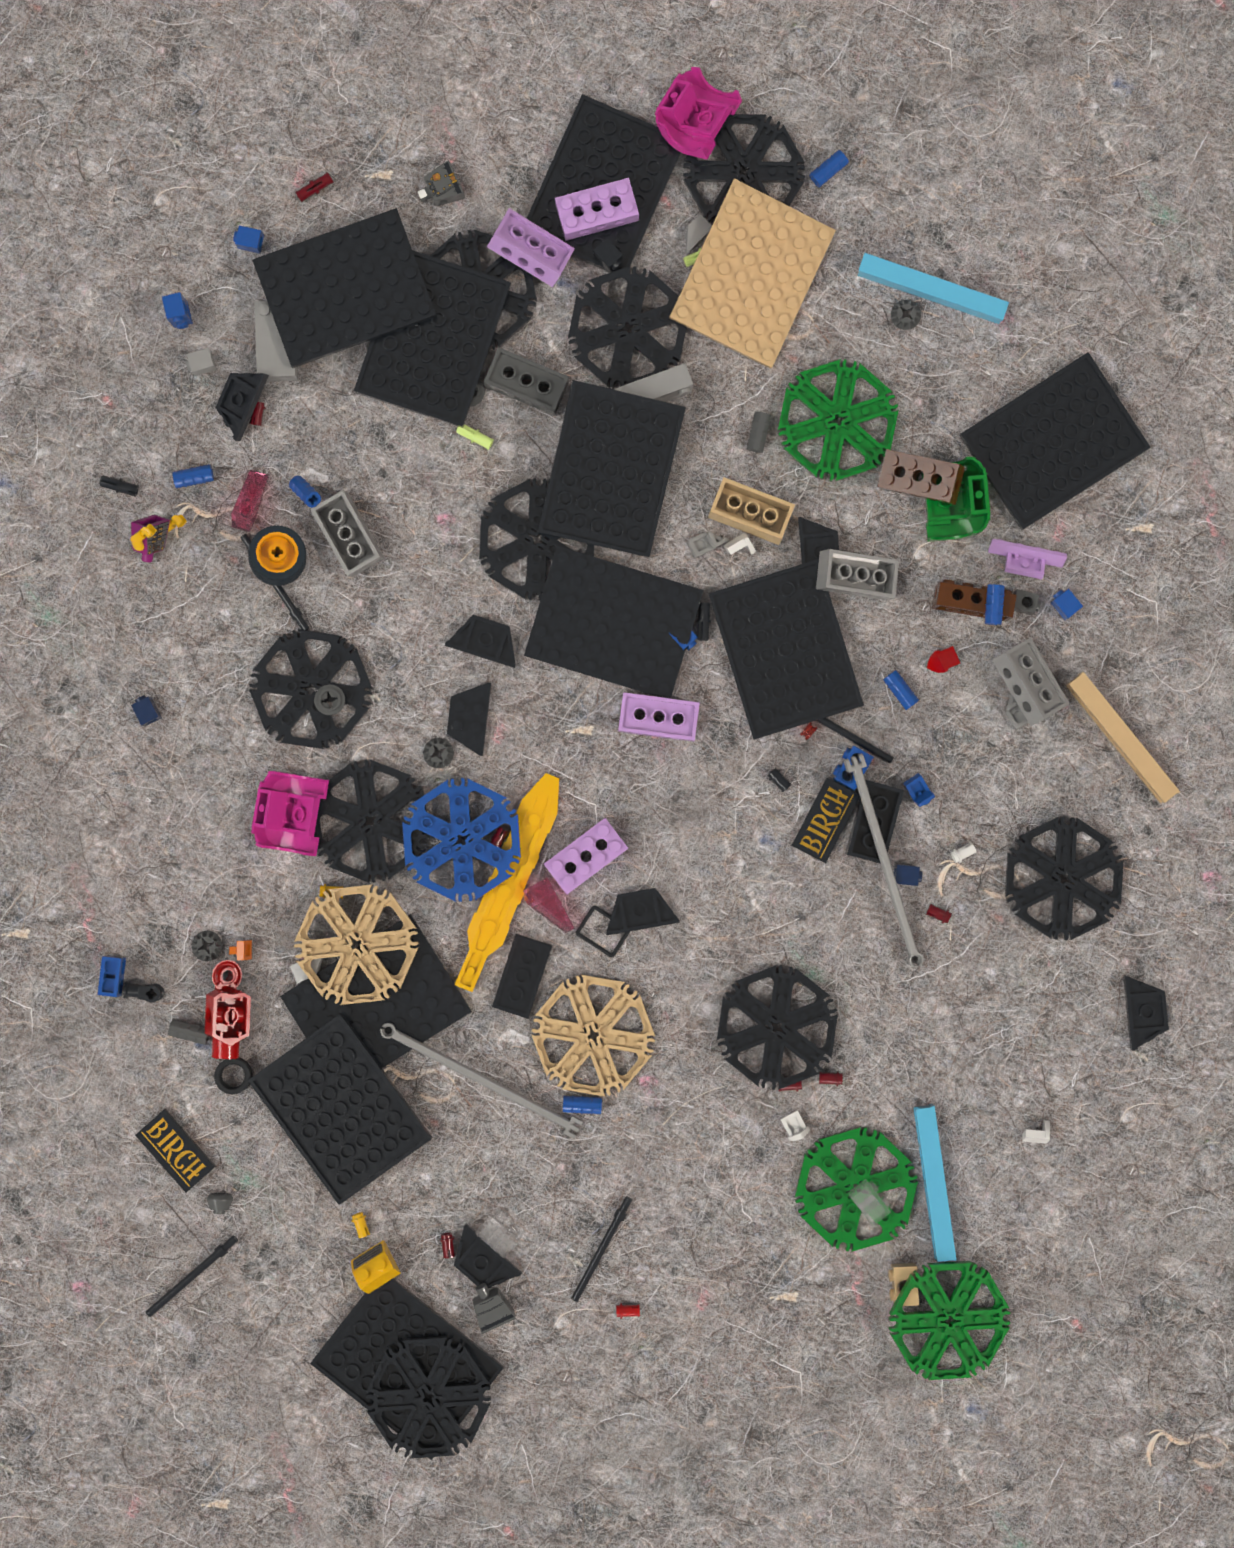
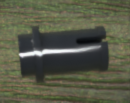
M774 768L767 776L769 781L772 780L783 793L791 786V783L780 773V769Z

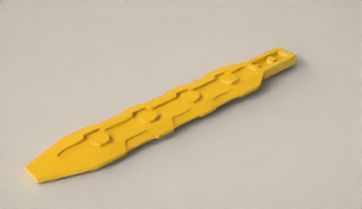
M545 773L521 800L516 812L519 820L521 858L513 855V858L518 859L520 862L519 864L516 862L510 863V867L515 870V873L508 870L506 872L513 876L484 894L477 912L472 917L467 929L469 951L455 983L458 987L473 992L487 957L501 947L505 941L517 905L520 904L523 898L527 881L532 869H535L540 857V850L557 816L559 778ZM511 831L506 842L503 843V850H509L512 847ZM496 867L488 882L497 877L498 869Z

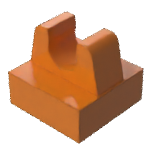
M252 940L237 941V946L229 947V954H237V960H251Z

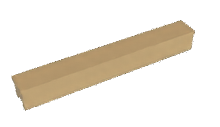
M1084 672L1079 673L1077 677L1065 685L1160 804L1162 802L1166 803L1174 795L1180 793L1179 789Z

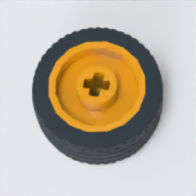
M273 525L266 527L253 537L249 545V565L255 576L266 584L284 586L292 583L301 575L306 565L304 542L295 531L285 526Z

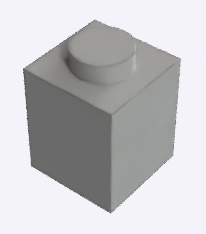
M209 348L186 354L188 358L185 361L189 372L192 371L195 376L217 370L212 351Z

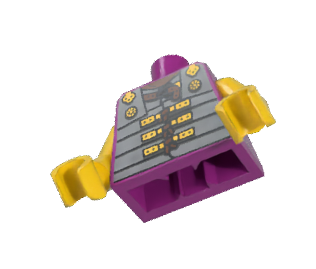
M154 514L131 522L130 541L132 549L142 553L141 560L143 562H153L154 553L165 548L168 532L176 526L180 528L186 524L187 520L183 515H174L171 518L172 520H168Z

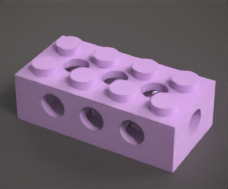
M629 178L555 198V205L565 241L639 221V212ZM613 202H618L620 205L614 207L611 204ZM595 207L601 208V210L598 212H595L592 209ZM577 212L583 213V215L580 217H577L574 214Z
M510 208L487 245L492 251L551 287L554 286L575 249Z
M623 692L618 732L694 742L700 702ZM643 710L645 717L642 720L636 719L634 716L635 711ZM660 712L664 715V720L656 722L653 715ZM673 716H682L683 723L680 725L674 724Z
M604 818L545 862L544 865L567 895L625 852L628 847L607 819ZM599 839H604L607 842L605 850L597 849L596 842ZM583 851L591 853L592 858L590 861H582L581 853ZM569 862H573L576 865V871L572 874L568 873L565 869L566 864Z

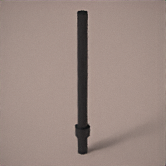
M244 534L240 538L247 549H249L251 540L247 534ZM274 585L273 588L290 611L289 615L293 621L296 620L303 632L307 631L310 627L303 619L300 609L295 607L282 586Z
M827 718L817 720V722L889 764L892 762L893 756Z
M626 1196L620 1208L615 1211L614 1219L573 1293L572 1300L579 1301L619 1224L627 1216L626 1211L633 1200L632 1198Z
M233 1235L224 1244L218 1245L209 1257L146 1311V1314L149 1317L153 1316L219 1257L225 1256L228 1253L227 1250L238 1242L237 1237Z

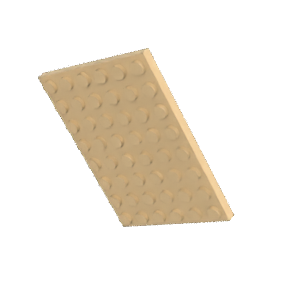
M734 178L669 318L771 369L836 230Z

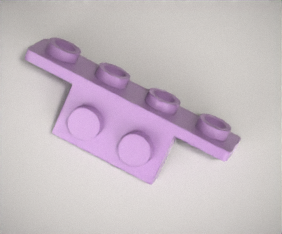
M992 539L988 548L989 553L1006 556L1004 572L1037 579L1043 578L1045 564L1062 568L1067 559V554L1059 551H1050L1040 547L1026 546L1001 539Z

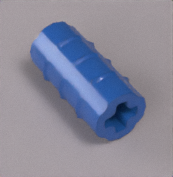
M838 150L819 167H816L809 177L820 188L842 170L849 161L844 153Z
M210 464L172 472L176 489L214 481L213 470Z
M297 475L290 480L289 487L308 507L313 508L320 503L321 495L302 476Z
M987 585L985 624L1002 625L1005 596L1004 585Z
M897 670L883 679L905 710L919 701Z
M563 1096V1112L601 1114V1097Z

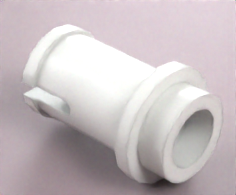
M970 842L957 850L953 849V852L950 854L955 863H961L963 859L977 852L974 845Z

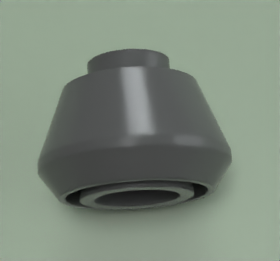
M210 1193L207 1196L209 1208L213 1210L214 1214H225V1210H229L233 1201V1197L229 1193Z

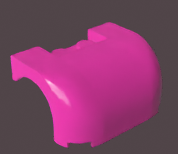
M691 67V70L681 75L679 73L656 109V124L663 138L673 148L683 154L707 160L716 146L714 141L716 135L728 115L735 114L742 99L738 90L728 93L712 87L704 78L700 67Z
M268 771L264 781H260L251 831V834L255 836V845L261 848L316 856L319 837H314L320 799H326L329 780Z

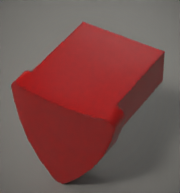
M954 647L935 651L928 660L927 669L937 673H944L949 668L961 664Z

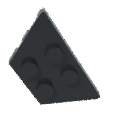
M230 373L216 409L223 417L226 427H230L235 441H241L269 377L268 374Z
M798 517L802 564L819 559L820 551L827 549L839 550L838 531L806 520L803 517Z
M472 615L445 643L446 647L505 666L516 667L511 630L508 625Z
M486 683L451 696L447 735L479 756H483L492 683Z
M656 888L617 894L606 935L680 922Z
M1123 976L1130 1050L1135 1051L1144 1043L1169 1030L1166 996L1164 990L1131 977Z
M467 1223L464 1225L454 1266L476 1286L486 1283L489 1289L494 1285H499L522 1274L516 1266Z

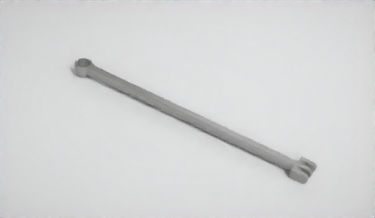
M861 753L858 754L859 763L857 758L853 756L851 757L852 765L848 758L844 760L846 771L848 773L853 772L908 951L907 963L914 968H917V966L921 967L924 958L917 951L862 771V768L867 767ZM913 956H916L915 963L911 961Z
M384 1023L382 1025L384 1028L391 1027L392 1032L389 1034L385 1032L384 1028L380 1029V1033L384 1038L397 1040L565 1128L563 1134L573 1139L576 1138L577 1135L570 1131L572 1129L579 1132L580 1128L575 1126L574 1123L582 1125L584 1121L573 1115L570 1119H567L396 1030L392 1023Z

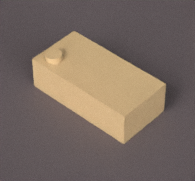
M723 477L708 518L780 545L795 504Z

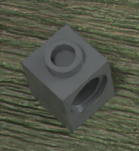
M1019 589L1014 591L1013 594L1017 595L1014 611L1027 615H1033L1035 611H1039L1041 601L1038 599L1040 595ZM1023 598L1030 600L1031 605L1029 608L1023 606Z

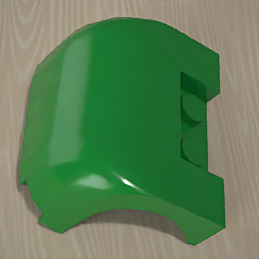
M965 457L963 460L952 462L965 467L956 505L925 499L927 542L965 539L981 533L987 527L990 521L987 473L976 457ZM942 477L937 479V485L941 483Z

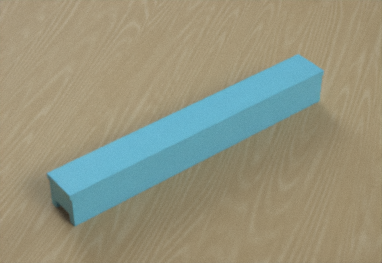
M864 253L857 276L997 324L1003 321L1009 302L867 253Z
M929 1104L913 1107L934 1258L937 1262L957 1261L935 1106Z

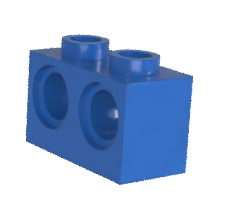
M181 292L162 296L166 318L174 328L184 329L189 324H193L188 301Z
M852 746L851 749L847 747L842 758L844 760L848 758L852 765V755L862 753L867 767L862 768L864 774L874 757L856 746ZM843 761L842 765L838 764L833 772V775H835L833 780L854 791L857 785L853 772H851L852 778L850 781H845L842 778V773L846 770Z
M102 956L97 995L122 996L126 957Z

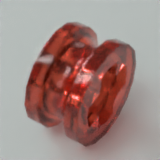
M810 722L799 735L805 736L807 741L818 728L813 727L812 722Z

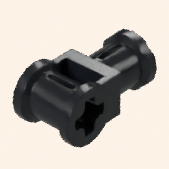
M126 981L123 988V998L134 997L146 1000L149 1003L161 1000L165 994L164 988L160 984L138 985ZM154 990V992L157 993V996L151 994V991Z

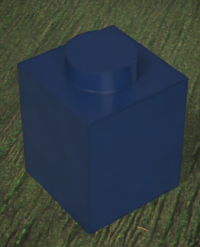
M141 696L135 699L136 703L131 705L141 726L146 727L162 719L153 699L149 696Z
M894 865V876L897 884L918 886V882H922L923 872L920 871V867Z

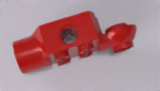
M232 960L221 961L214 967L212 982L215 985V990L206 995L205 1034L212 1037V1058L216 1059L239 1058L240 1041L248 1037L250 1032L251 997L237 990L242 979V970ZM228 971V977L224 980L223 973Z

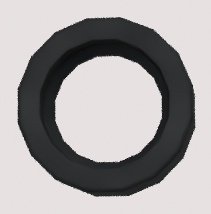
M242 1058L225 1059L219 1063L214 1074L217 1087L222 1092L231 1095L241 1093L250 1085L248 1080L253 1077L251 1066ZM228 1065H239L244 1070L245 1078L241 1085L230 1087L223 1081V1070Z

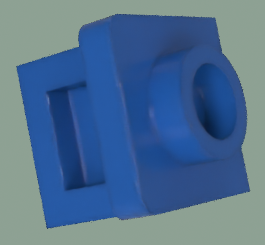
M919 773L903 783L911 799L919 807L927 805L935 798L934 793L929 790Z

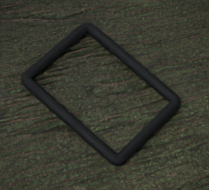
M592 906L576 930V935L607 956L614 957L630 932H625L612 954L582 935L580 931L594 910H597L609 919L611 918V915L601 908Z

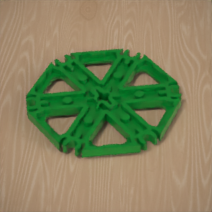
M841 359L800 372V376H795L799 384L794 386L792 383H789L788 387L791 390L786 387L777 430L785 429V431H780L778 436L784 435L787 437V441L782 442L781 445L787 446L790 444V446L783 448L788 454L816 478L818 471H821L819 475L821 480L823 474L828 473L830 475L829 481L831 482L834 479V474H836V482L876 469V465H881L878 456L882 455L885 457L886 449L891 450L899 411L891 412V410L893 411L898 407V404L893 406L889 404V400L894 399L895 396L889 395L886 397V395L893 393L861 363H859L858 370H855L857 366L856 361H854L853 367L848 368L846 366V359H844L842 367H840ZM828 372L836 374L837 379L832 401L811 383L812 378ZM857 379H865L877 390V397L851 405ZM795 399L800 400L818 417L791 425L788 422L791 402ZM835 416L842 419L845 418L841 421V425L831 423L835 420ZM879 417H885L888 424L884 441L877 442L858 424ZM825 436L821 458L817 464H812L798 451L797 447L800 443ZM844 440L864 457L865 461L862 465L847 470H842L839 467Z
M861 1126L818 1139L822 1142L823 1146L815 1141L814 1144L818 1148L816 1152L807 1149L808 1154L812 1158L804 1154L794 1196H803L802 1198L795 1199L796 1203H804V1207L798 1209V1212L804 1213L807 1211V1213L800 1216L832 1247L834 1241L837 1240L835 1242L836 1249H839L840 1243L844 1242L846 1243L845 1250L849 1251L850 1244H852L851 1252L893 1240L894 1238L890 1236L889 1232H892L896 1237L899 1236L895 1232V1228L901 1226L905 1229V1225L900 1222L901 1220L908 1225L918 1184L916 1180L917 1175H908V1171L914 1169V1166L908 1165L905 1167V1165L912 1162L880 1131L877 1139L875 1138L877 1136V1130L875 1129L872 1135L868 1136L866 1135L867 1128L863 1127L862 1135H860ZM847 1139H854L857 1142L850 1169L831 1152L832 1144ZM884 1146L897 1158L898 1165L896 1167L870 1174L877 1147ZM818 1166L836 1184L811 1192L807 1191L806 1182L810 1168ZM854 1184H857L858 1187H862L861 1189H859L858 1194H856L854 1191H850L851 1189H853ZM905 1187L907 1194L903 1210L900 1213H895L876 1195L877 1193L894 1188ZM842 1204L836 1231L830 1233L815 1220V1213ZM862 1209L882 1227L880 1235L864 1240H859L856 1237Z
M974 1262L927 1263L930 1271L925 1265H922L924 1273L919 1275L914 1270L913 1273L917 1278L916 1280L912 1274L909 1275L889 1312L891 1316L888 1319L896 1321L894 1326L888 1327L891 1331L889 1333L909 1368L918 1375L919 1371L924 1369L922 1377L928 1380L972 1378L969 1370L976 1376L975 1368L977 1366L985 1370L983 1361L989 1367L1010 1328L1008 1326L1010 1321L1003 1320V1316L1010 1314V1311L1006 1309L1010 1308L990 1273L982 1266L978 1272H975L977 1264ZM959 1270L961 1271V1278L948 1299L936 1275L939 1271ZM981 1284H985L995 1300L994 1305L986 1308H969ZM913 1288H919L932 1311L904 1312L902 1307L910 1291ZM949 1316H951L952 1319H955L954 1321L950 1322V1325L947 1322H945V1320L949 1319ZM994 1329L995 1333L986 1350L980 1352L967 1330ZM931 1332L920 1353L916 1356L911 1355L903 1341V1335ZM951 1342L961 1359V1365L954 1369H938L937 1365Z

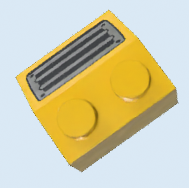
M384 1240L351 1260L352 1274L359 1288L367 1294L401 1274Z

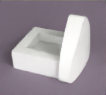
M745 533L723 545L730 555L745 546L751 555L756 553L748 535Z
M798 1110L780 1119L789 1134V1141L800 1140L810 1131V1128L803 1122Z
M1043 1120L1042 1131L1026 1129L1022 1134V1141L1048 1143L1050 1141V1121Z

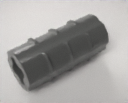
M755 411L748 440V451L763 453L770 425V414Z
M172 1019L168 1036L204 1045L207 1044L209 1036L205 1034V1027Z

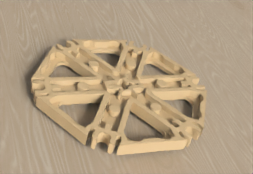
M373 884L328 889L332 897H330L327 891H324L326 900L322 902L316 897L315 901L319 906L314 903V900L312 901L294 941H302V944L294 945V948L300 947L302 949V953L295 955V958H304V960L296 962L322 997H324L326 990L328 991L325 996L326 1000L330 998L331 994L336 996L335 1004L340 1002L341 997L343 999L340 1005L382 1001L385 999L382 997L381 992H383L386 998H389L388 988H392L397 992L398 988L394 985L396 983L401 989L418 951V948H411V945L419 944V942L411 940V936L418 934V932H409L412 928L417 929L391 892L387 899L385 897L388 894V890L385 889L382 895L377 894L379 887L377 885L373 888V893H371ZM363 894L366 900L355 924L339 904L341 896ZM386 906L392 907L403 922V927L396 931L373 933L383 909ZM317 914H322L338 937L310 939L308 931L314 917ZM352 938L356 941H361L360 949L362 952L357 948H352L354 944ZM404 950L406 958L400 972L397 975H391L375 952ZM340 956L328 983L322 982L311 967L312 960ZM358 965L375 987L374 992L371 994L351 995L348 992Z
M581 974L583 982H581L578 975L576 976L577 983L574 985L570 983L569 979H566L568 988L565 987L563 981L535 1014V1016L542 1017V1020L534 1018L533 1021L538 1022L540 1028H532V1032L539 1033L540 1035H531L546 1076L551 1071L554 1072L549 1078L550 1081L554 1077H559L558 1087L563 1084V1081L566 1082L565 1086L561 1089L606 1097L603 1089L606 1088V1092L610 1096V1088L614 1086L620 1092L619 1083H621L624 1090L652 1055L645 1054L644 1052H653V1049L647 1047V1043L655 1042V1039L647 1038V1036H655L640 994L634 1000L633 997L637 995V991L635 990L633 994L627 993L629 984L625 985L622 990L621 986L625 983L623 981ZM592 984L611 987L614 990V996L597 1016L588 994V987ZM562 995L569 997L578 1023L554 1019L549 1016V1010ZM629 1007H635L638 1010L643 1024V1030L639 1033L612 1029ZM590 1025L595 1033H599V1035L596 1037L598 1045H596L595 1041H593L592 1038H588V1035H590L591 1031L589 1027ZM546 1038L575 1042L558 1063L550 1062L544 1047V1040ZM609 1048L634 1052L638 1055L637 1062L627 1074H618ZM589 1055L599 1078V1083L596 1086L575 1083L572 1078Z

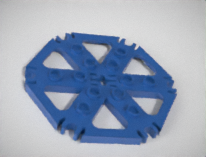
M461 778L460 786H456L454 779H451L452 787H449V780H446L411 804L418 808L417 810L412 807L408 808V810L413 812L412 818L404 816V819L410 822L409 825L402 821L405 866L413 862V865H410L407 870L410 871L413 868L417 870V874L412 877L413 879H418L420 875L422 876L417 883L457 902L456 894H459V902H462L464 894H467L469 901H472L473 892L475 900H477L513 876L508 874L506 870L515 873V870L510 867V863L516 862L519 864L520 862L518 859L513 858V855L521 858L518 814L511 818L510 815H513L516 809L507 811L506 806L511 803L510 801L504 802L503 805L501 804L504 799H507L506 797L468 778L467 787L465 786L464 778ZM477 791L491 798L494 802L493 807L470 822V792ZM441 793H446L449 796L451 824L425 810V805ZM504 823L509 824L511 827L512 847L509 850H503L481 839ZM418 829L442 842L417 857L412 853L411 833ZM468 834H471V835L468 836L467 839L465 840V842H466L465 845H463L462 843H460V844H456L455 846H453V845H454L455 843H457V841L459 840V839H458V836H459V835H461V836L463 837V836H467ZM473 857L498 869L497 877L482 887H478L474 883ZM453 858L454 887L447 889L432 882L429 878L430 873Z

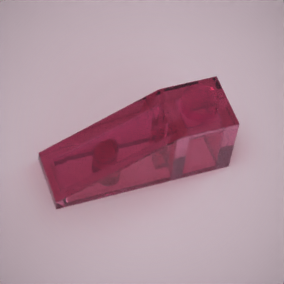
M249 471L231 513L233 528L247 532L251 531L268 480L267 474Z
M548 878L523 890L526 903L531 905L534 910L565 933L575 929Z

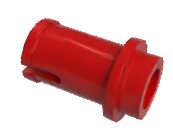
M620 1303V1305H616V1317H620V1319L622 1317H640L639 1304L622 1305Z

